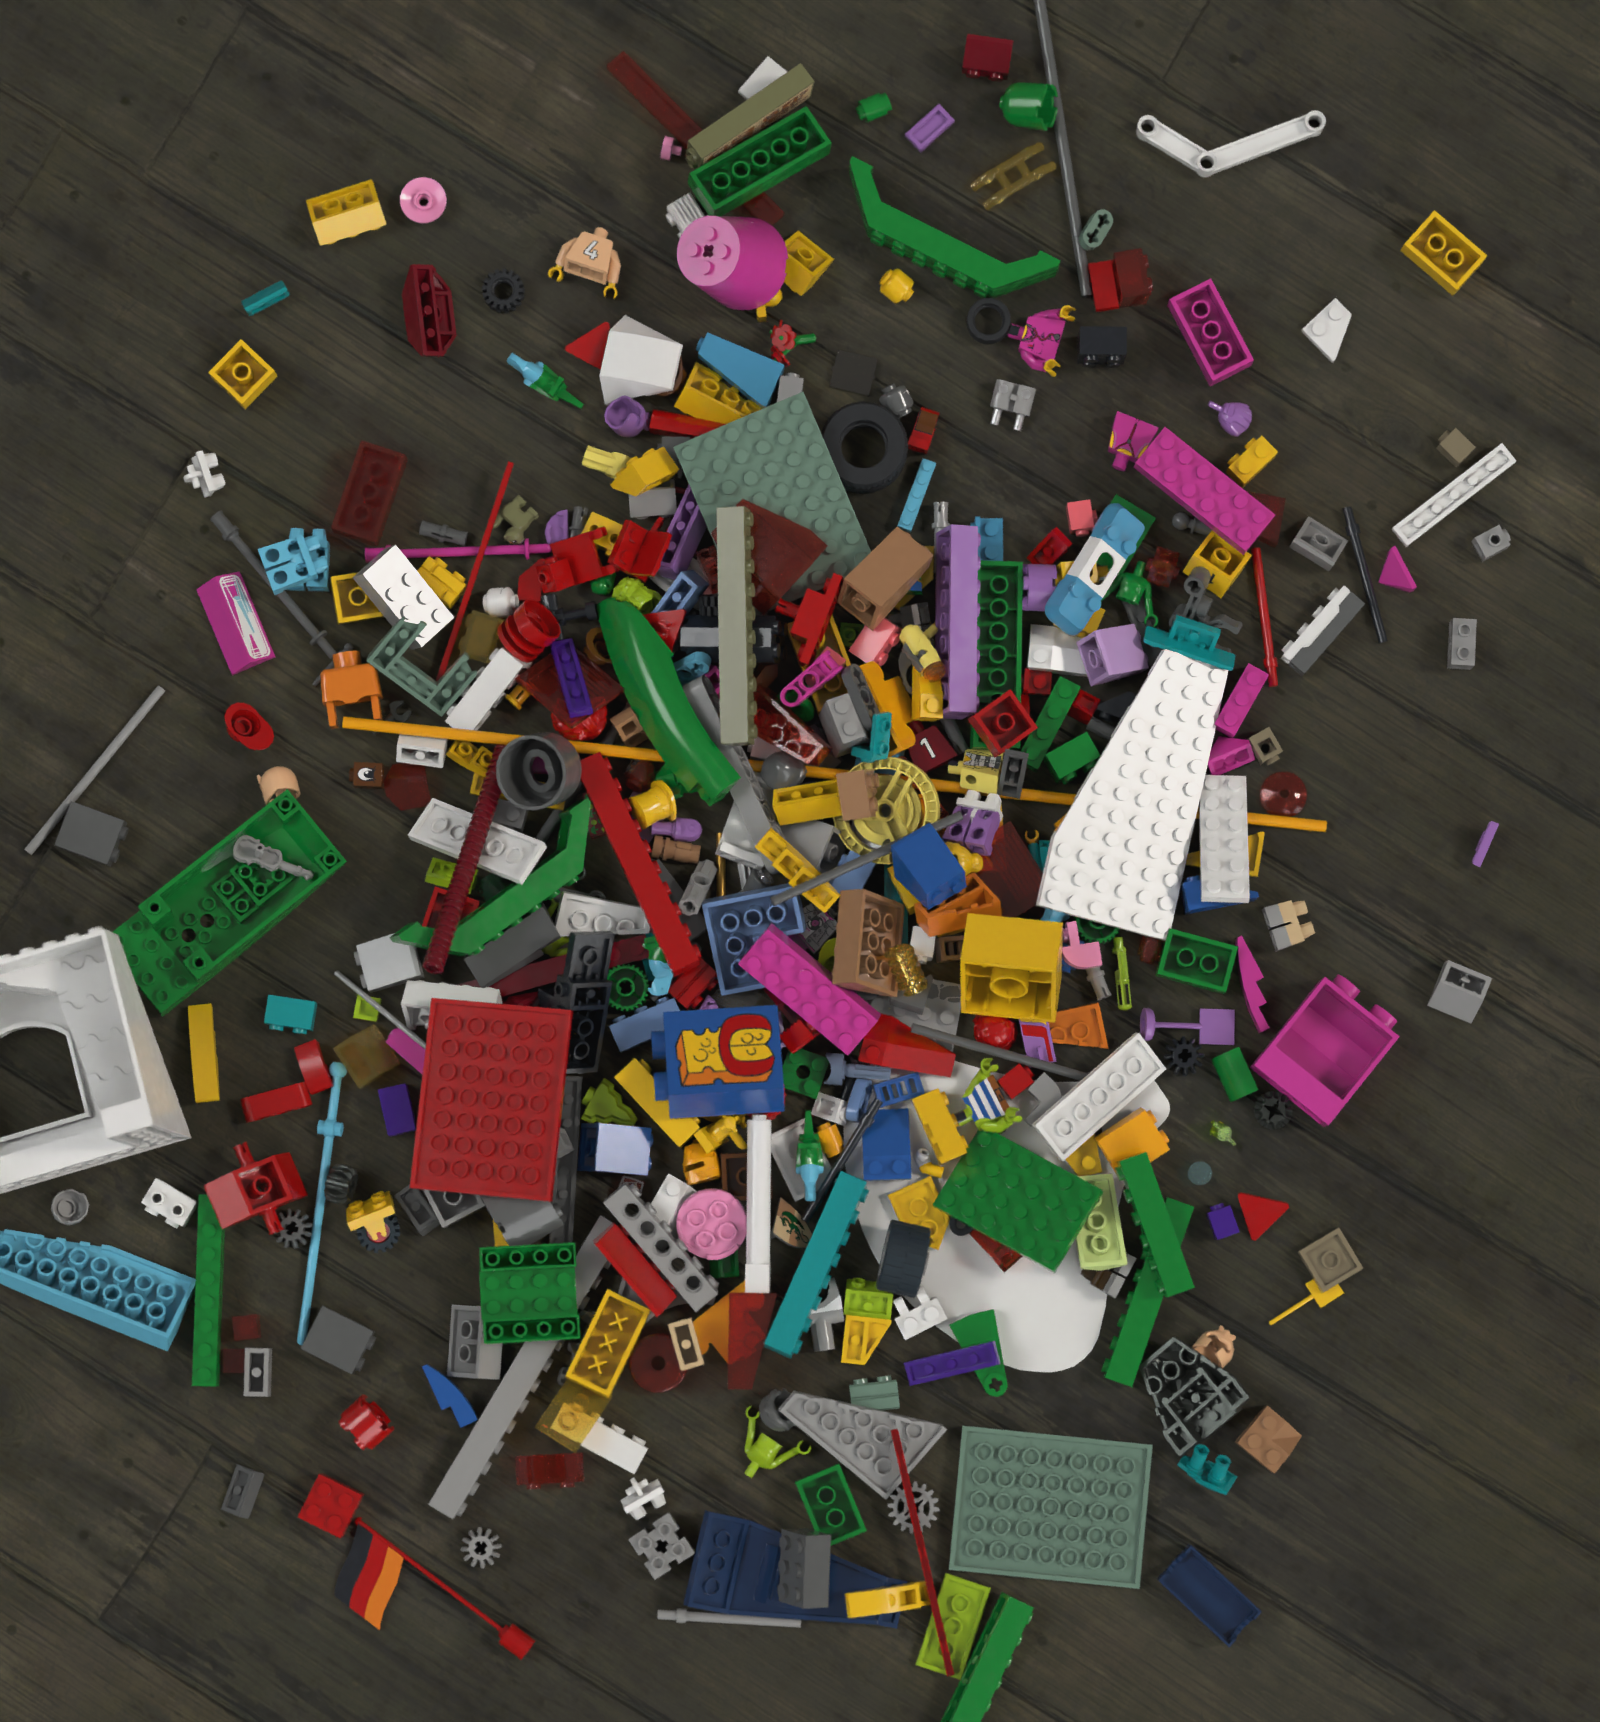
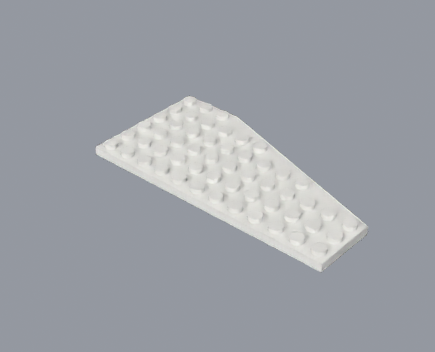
M1167 649L1161 650L1135 699L1128 706L1113 731L1106 748L1074 797V802L1058 829L1051 836L1036 906L1166 941L1168 930L1172 927L1216 729L1214 723L1219 715L1228 670L1219 669L1214 665Z

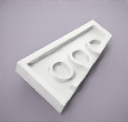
M566 891L561 893L554 922L561 937L570 936V932L611 931L619 935L649 933L650 926L640 906Z

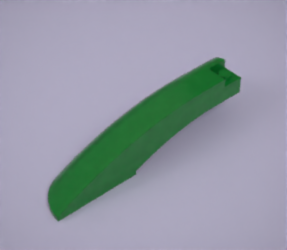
M614 597L604 599L596 605L599 622L611 662L631 708L662 759L688 793L696 789L699 796L709 807L723 799L739 781L740 775L714 744L698 720L678 679L671 659L674 654L642 613L629 602H619Z

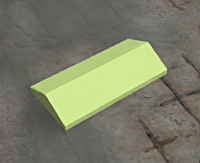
M1113 1175L1078 1176L1103 1191V1194L1076 1237L1080 1269L1102 1271L1127 1265Z

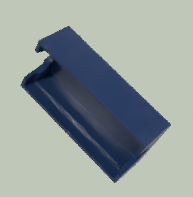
M1190 1544L1157 1578L1168 1591L1228 1647L1236 1641L1242 1629L1261 1613L1246 1596Z

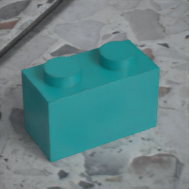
M268 995L264 1023L270 1025L269 1029L283 1031L284 1027L293 1028V1033L306 1035L307 1030L313 1031L317 1003Z

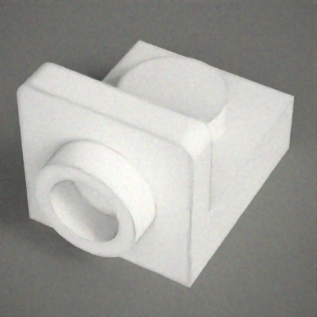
M819 1092L811 1115L845 1126L847 1123L846 1108L848 1102Z

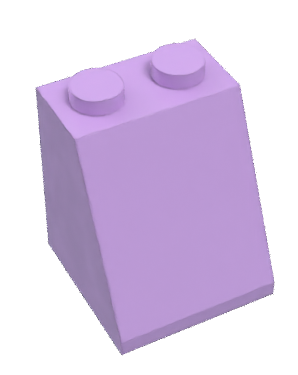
M1135 624L1096 630L1076 642L1090 686L1140 674L1149 668L1148 657L1143 651L1141 635L1136 630Z

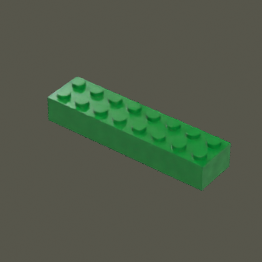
M981 560L980 569L978 570L980 592L977 594V603L980 604V614L977 617V626L980 628V637L977 640V649L980 652L977 673H979L980 681L977 687L979 708L976 712L1010 689L1021 703L1023 562ZM971 725L970 749L989 750ZM1020 741L1009 748V750L1018 751L1020 749Z

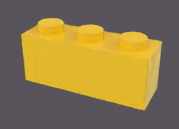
M837 779L773 789L772 807L780 826L842 816Z

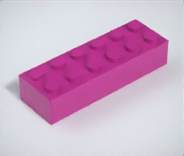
M1166 427L1162 429L1134 465L1137 471L1242 555L1247 552L1275 516L1273 512Z
M772 923L738 963L740 967L846 1055L851 1053L880 1018L881 1013L853 990L832 984V973Z

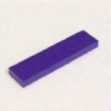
M573 638L554 641L550 645V650L569 717L574 718L593 714V708Z
M994 1340L907 1361L904 1363L909 1385L912 1386L999 1365L1001 1362Z

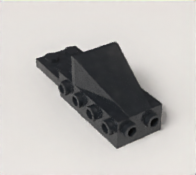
M611 931L570 932L564 974L557 975L555 987L538 988L537 993L540 1007L573 1011L566 1074H584L598 1071L612 988V981L607 979L615 935Z

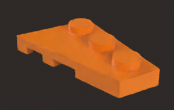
M1098 1002L1059 1010L1056 1014V1022H1048L1053 1043L1109 1049Z

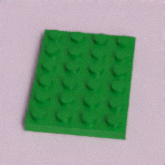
M978 1130L968 1145L969 1148L966 1149L967 1154L961 1157L934 1201V1208L1055 1273L1103 1194L1102 1189L998 1133Z

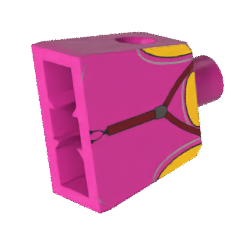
M1117 411L1108 447V452L1116 455L1112 467L1125 471L1129 461L1136 463L1149 447L1159 427Z

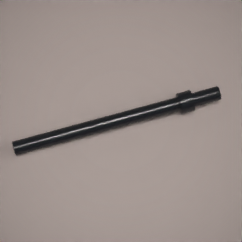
M1346 507L1342 509L1347 525L1345 527L1347 537L1350 536L1378 643H1384L1388 640L1359 537L1361 531L1359 524L1355 522L1352 507Z
M874 1098L866 1113H862L858 1120L860 1123L816 1192V1200L811 1201L801 1217L803 1221L810 1222L868 1127L871 1128L875 1121L874 1117L883 1104L881 1100Z

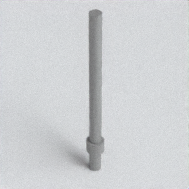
M677 1608V1611L658 1610L657 1619L676 1620V1623L695 1621L801 1628V1619L690 1612L687 1609Z

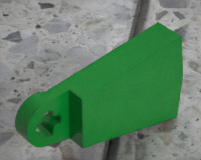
M994 1309L971 1314L949 1324L961 1348L995 1340L1001 1364L974 1370L987 1394L994 1397L1003 1395L1007 1390L1008 1383ZM992 1378L1002 1381V1385L999 1386L1000 1390L997 1392L994 1388H989Z

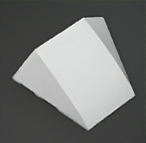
M624 315L609 331L599 376L605 405H609L612 401L625 395L634 398L672 391L683 345Z

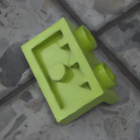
M433 857L426 873L425 882L448 888L449 884H451L450 880L453 877V871H455V865L457 864ZM478 869L475 870L468 894H471L472 889L475 888Z
M863 1278L847 1279L843 1315L891 1320L893 1293L877 1290L876 1282L866 1281Z

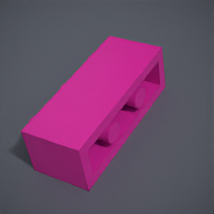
M1248 663L1214 723L1216 726L1215 730L1230 738L1235 736L1269 674Z

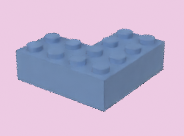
M789 883L709 898L703 901L702 908L721 996L765 988V986L740 967L738 963L771 923L786 935L805 932L807 926L800 895L776 906H773L770 897L792 888Z

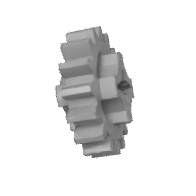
M914 1481L913 1487H911L912 1491L922 1493L918 1498L914 1497V1501L916 1503L922 1500L917 1507L919 1510L917 1514L921 1531L923 1532L922 1526L931 1527L930 1519L937 1520L933 1512L939 1511V1508L934 1506V1503L939 1500L938 1498H931L933 1490L925 1491L926 1484L919 1488L917 1481ZM897 1487V1496L890 1495L894 1503L888 1504V1507L893 1508V1511L889 1513V1517H896L893 1524L901 1523V1531L909 1527L910 1534H913L912 1523L905 1521L910 1517V1513L907 1511L909 1508L905 1491ZM899 1499L904 1502V1508L898 1514L897 1505ZM929 1501L930 1509L926 1516L923 1513V1506Z

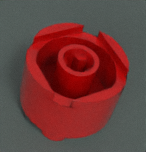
M364 1394L341 1413V1419L338 1421L345 1431L348 1432L350 1430L356 1437L354 1441L362 1450L366 1447L374 1449L394 1431V1426H388L391 1420L374 1401L368 1403L366 1401L368 1396Z

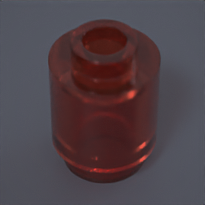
M1142 935L1136 955L1140 957V961L1153 964L1154 961H1159L1165 941Z

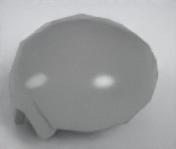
M74 1189L59 1192L53 1198L51 1205L54 1218L64 1225L80 1223L87 1215L89 1209L86 1195Z

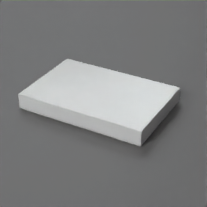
M805 1118L771 1134V1153L795 1202L805 1197L804 1181L801 1175L796 1173L797 1144L799 1134H804ZM823 1152L824 1171L822 1174H819L816 1181V1192L831 1170V1166Z

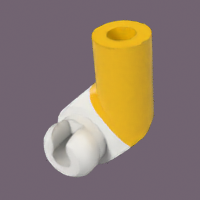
M920 1148L915 1153V1161L920 1172L941 1178L944 1167L933 1164L929 1151L926 1148Z

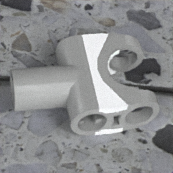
M831 1278L829 1282L830 1289H828L826 1299L820 1303L817 1311L812 1310L809 1317L812 1319L810 1328L814 1352L835 1349L832 1324L844 1322L842 1302L835 1278Z

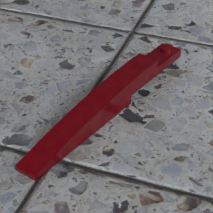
M646 934L614 942L609 969L618 967V965L622 966L623 964L626 965L648 959L649 950L642 946L644 939L647 938ZM567 954L526 965L489 987L500 990L502 999L554 985L557 981V975L564 974ZM477 980L458 984L459 986L469 985L481 988Z

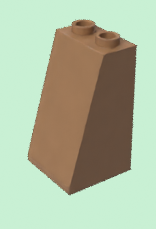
M896 527L844 578L837 603L873 631L930 567L933 554L930 553L927 547L916 542L908 532Z

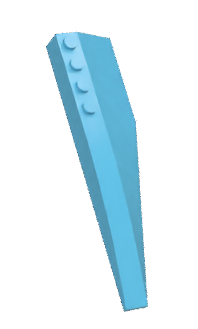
M4 1229V1231H0V1284L165 1351L169 1350L195 1290L196 1279L110 1245L102 1244V1246L90 1245V1242L80 1241V1243H76L59 1237L51 1239L44 1238V1235Z

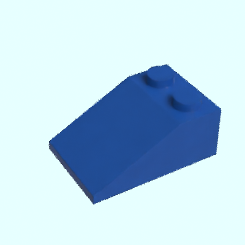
M1200 875L1186 878L1180 886L1185 915L1243 904L1201 902ZM1249 890V902H1254L1259 897L1258 892Z
M908 1108L879 1109L874 1117L875 1121L871 1128L868 1127L862 1136L863 1180H911Z

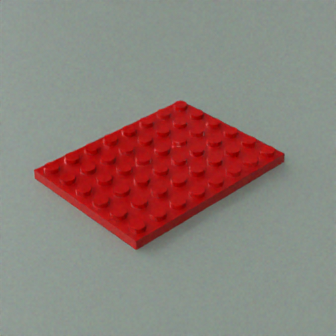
M431 998L410 1188L552 1202L572 1025V1010Z

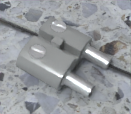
M997 379L990 407L994 408L990 424L998 425L1002 410L1017 414L1013 429L1021 431L1024 417L1030 416L1036 389Z

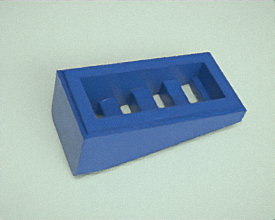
M918 1072L873 1085L877 1099L883 1102L880 1108L925 1094ZM909 1079L914 1080L917 1092L912 1093ZM904 1081L907 1095H903L900 1082ZM893 1084H895L899 1095L897 1098H894L891 1088ZM882 1088H887L890 1100H885Z

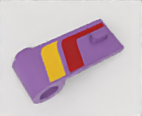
M1018 1019L1026 1056L1051 1063L1057 1062L1049 1023Z

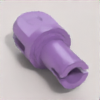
M676 817L672 822L657 821L650 826V835L671 836L673 841H695L702 833L701 824L692 818Z

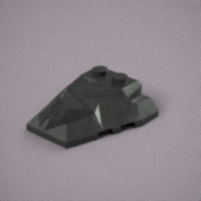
M1176 1336L1172 1337L1139 1366L1148 1393L1153 1396L1157 1407L1155 1408L1156 1415L1160 1416L1164 1437L1179 1457L1193 1449L1197 1444L1207 1440L1242 1410V1406L1251 1398L1236 1377Z

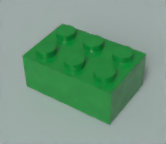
M1169 928L1155 976L1225 994L1238 946Z
M839 1463L795 1481L814 1530L830 1534V1546L867 1531Z

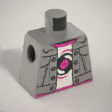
M837 900L826 913L813 903L803 908L807 928L805 932L798 933V935L813 955L820 950L836 931L837 922L834 918L838 916L839 907Z

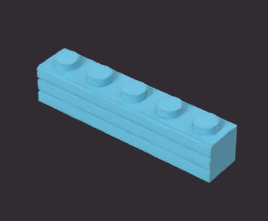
M922 458L897 525L901 530L911 533L936 467L935 462Z

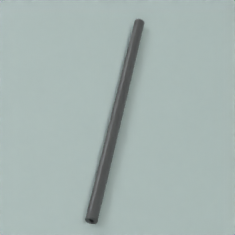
M958 811L931 825L936 831H939L963 820V815ZM906 836L770 897L773 906H776L891 853L892 844Z
M915 1023L911 1026L910 1032L1079 1081L1089 1074Z

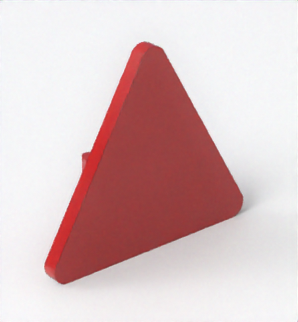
M606 321L566 345L565 351L601 370L610 324Z
M679 609L642 614L669 649L673 651L686 611Z
M1242 1192L1238 1194L1251 1239L1254 1241L1289 1209L1287 1202Z

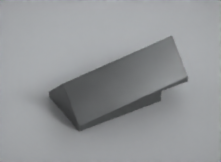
M541 903L542 907L534 913L523 915V921L515 927L503 929L504 935L494 942L484 943L485 949L475 956H464L465 962L481 988L493 985L543 956L542 949L561 938L544 903Z

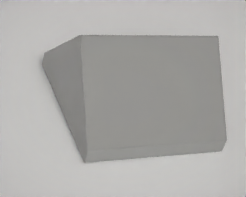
M1308 516L1291 543L1290 548L1330 571L1348 540Z

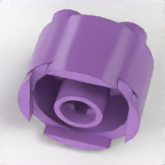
M1023 564L1022 610L1045 611V605L1057 587L1055 586V579H1057L1056 565Z

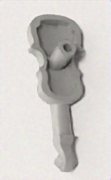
M243 835L234 845L233 857L239 862L246 863L247 865L256 863L261 868L269 871L280 869L298 877L302 876L307 881L314 876L311 870H305L299 865L296 866L283 861L280 850L272 849L270 846L264 847L260 843V839L256 840L249 835Z

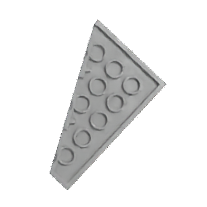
M793 1391L778 1408L782 1414L884 1499H887L902 1482L891 1430L898 1429L908 1474L947 1430L945 1426L939 1423L798 1391Z

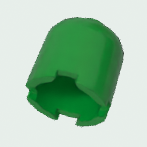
M1013 83L1006 89L1004 95L1001 96L999 105L1005 120L1010 125L1047 131V127H1052L1056 120L1058 108L1054 107V97H1058V93L1053 84Z

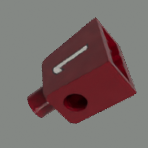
M912 721L907 724L913 731L916 740L915 744L907 749L911 763L918 766L926 774L948 763L950 759L954 760L957 758V753L935 725L925 730L921 721Z

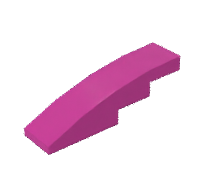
M1241 935L1235 939V945L1238 946L1236 962L1240 985L1250 1016L1258 1033L1269 1029L1259 1009L1260 1006L1267 1002L1256 983L1264 978Z

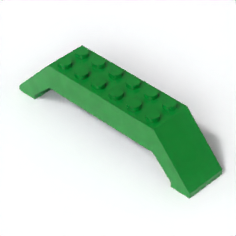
M853 156L851 157L849 175L867 237L871 238L870 241L879 247L885 245L891 248L893 254L899 257L905 255L912 259L911 262L922 268L924 266L931 268L932 273L941 278L946 276L952 279L953 283L958 287H968L974 290L973 293L980 298H996L1056 276L1061 260L1041 250L1036 256L1005 264L881 202L872 177L873 166Z
M588 797L577 800L558 814L561 818L556 851L534 866L522 885L512 882L459 921L448 954L475 956L485 949L484 943L494 942L504 935L503 929L515 927L523 921L521 916L534 913L542 907L540 902L553 899L561 893L559 888L570 886L579 879L577 875L583 871L591 806ZM417 921L408 923L389 938L394 943L428 949L431 937L434 935L433 931L436 928L423 927Z

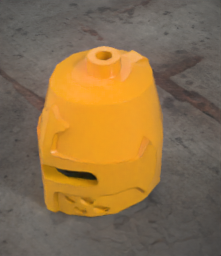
M697 1139L692 1140L693 1144L684 1147L682 1165L688 1185L709 1182L722 1177L720 1160L716 1150L707 1154Z

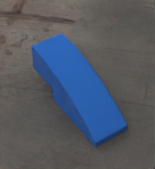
M429 1364L422 1366L441 1409L444 1410L451 1406L460 1428L479 1420L471 1403L449 1378Z

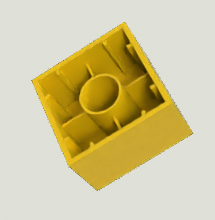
M967 913L960 960L961 1013L1055 1023L1062 977L1063 923Z

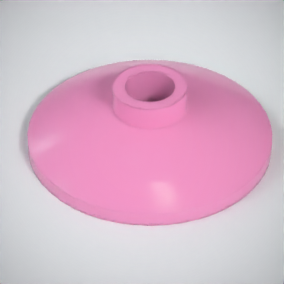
M426 177L416 178L408 182L400 195L402 211L410 220L417 223L435 221L442 215L447 203L443 187L437 181ZM422 199L428 200V204L426 206L420 205V201Z

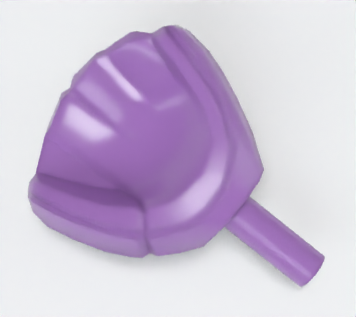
M1212 401L1208 402L1209 407L1219 412V423L1231 436L1238 437L1250 426L1252 413L1247 404L1232 402L1224 403L1220 406Z

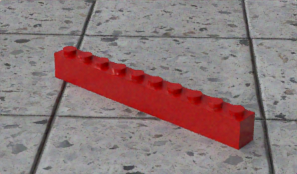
M598 752L580 760L582 767L581 783L673 977L699 966L698 958L702 957L697 945H692L688 938L692 936L687 924H682L678 917L682 915L677 903H672L668 896L672 894L667 882H662L658 875L662 873L657 861L652 862L649 853L652 852L647 840L642 841L639 835L642 829L637 819L632 820L629 814L632 808L627 798L622 799L619 793L622 787L617 777L613 779L609 772L613 769L608 758H603L601 753Z

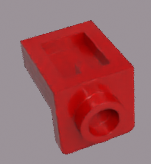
M1024 668V673L1021 674L1022 694L1050 696L1052 672Z

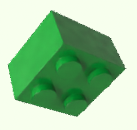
M1085 732L1047 753L1043 761L1056 784L1062 782L1066 785L1075 780L1076 776H1078L1077 773L1083 770L1085 774L1094 768L1100 758V754L1089 734Z

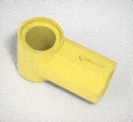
M588 446L583 457L582 466L603 472L606 476L616 479L615 474L627 467L625 463L631 458L618 452L609 453Z

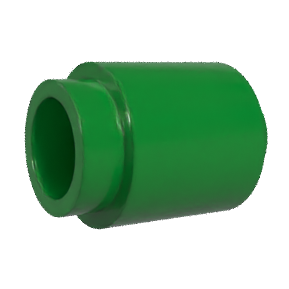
M876 93L858 101L859 106L856 107L859 118L861 120L865 119L867 123L887 115L888 111L892 110L886 93Z

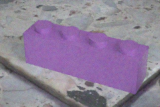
M689 484L667 532L672 534L669 548L665 551L660 569L658 570L661 577L673 580L677 578L681 571H687L707 528Z

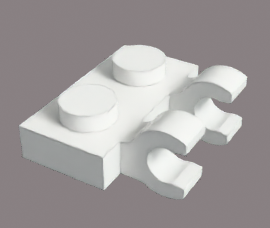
M923 1285L919 1287L917 1293L921 1305L912 1310H908L902 1296L893 1300L900 1316L894 1319L905 1340L947 1319L937 1297L930 1300Z

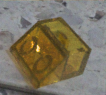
M376 1024L356 1033L333 1048L360 1089L365 1088L401 1064L391 1047L386 1043Z

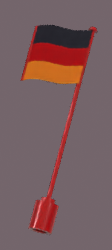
M362 1517L355 1519L357 1530L350 1553L337 1579L335 1597L380 1630L384 1610L398 1583L403 1560L405 1559L500 1631L498 1637L501 1638L499 1644L520 1660L525 1657L536 1642L533 1638L514 1624L510 1627L505 1625L502 1628L364 1523Z

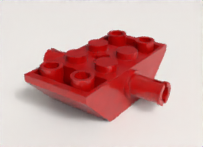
M247 1142L233 1147L241 1167L204 1185L221 1229L259 1215L263 1217L269 1235L284 1230L275 1210L278 1207L308 1196L290 1152L273 1155L257 1162L254 1161ZM256 1187H261L262 1191H258Z

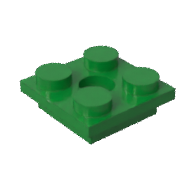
M800 1049L794 1054L788 1050L782 1067L784 1088L817 1099L829 1065L828 1059L804 1049ZM807 1066L810 1069L809 1077L806 1079L799 1078L796 1074L797 1068Z

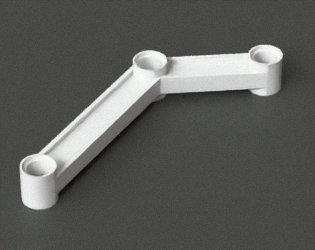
M1311 111L1306 115L1211 151H1206L1160 123L1151 115H1145L1139 119L1136 134L1140 140L1146 141L1196 171L1201 177H1210L1222 170L1307 138L1318 136L1322 132L1326 120L1320 111ZM1314 119L1319 122L1320 127L1312 128L1308 121ZM1149 124L1152 126L1153 131L1144 132L1141 126ZM1208 160L1211 162L1212 167L1209 169L1203 168L1200 162Z

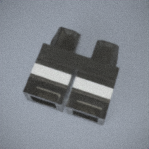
M927 602L900 607L899 611L887 615L889 621L897 626H902V629L912 624L918 625L924 632L931 626ZM932 637L930 641L932 646L935 647L934 637ZM899 641L893 649H902V642Z

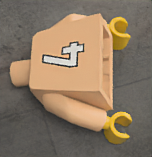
M597 227L593 234L581 232L578 238H573L563 244L555 261L556 267H552L548 272L549 277L552 278L553 273L559 271L557 282H560L564 277L563 271L604 285L607 281L609 283L604 289V297L606 298V291L608 289H613L615 291L613 299H615L617 296L615 284L619 280L621 264L618 253L612 249L613 242L606 239L608 235L607 230Z

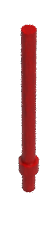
M1252 548L1251 553L1265 653L1263 663L1264 669H1267V674H1269V687L1278 686L1276 672L1278 662L1277 657H1274L1261 549Z

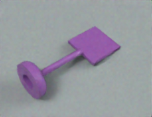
M1143 1008L1140 1017V1035L1145 1041H1150L1154 1036L1155 1028L1199 1029V1044L1234 1045L1235 1010L1199 1009V1023L1155 1022L1153 1010Z

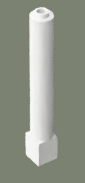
M752 1115V1119L747 1120L745 1293L770 1292L771 1120L767 1119V1115Z

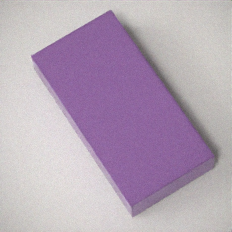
M938 104L905 134V137L921 153L948 129L955 120Z

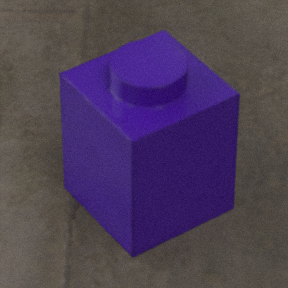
M1220 1203L1210 1207L1211 1212L1206 1213L1215 1240L1240 1232L1230 1205L1224 1207V1204Z

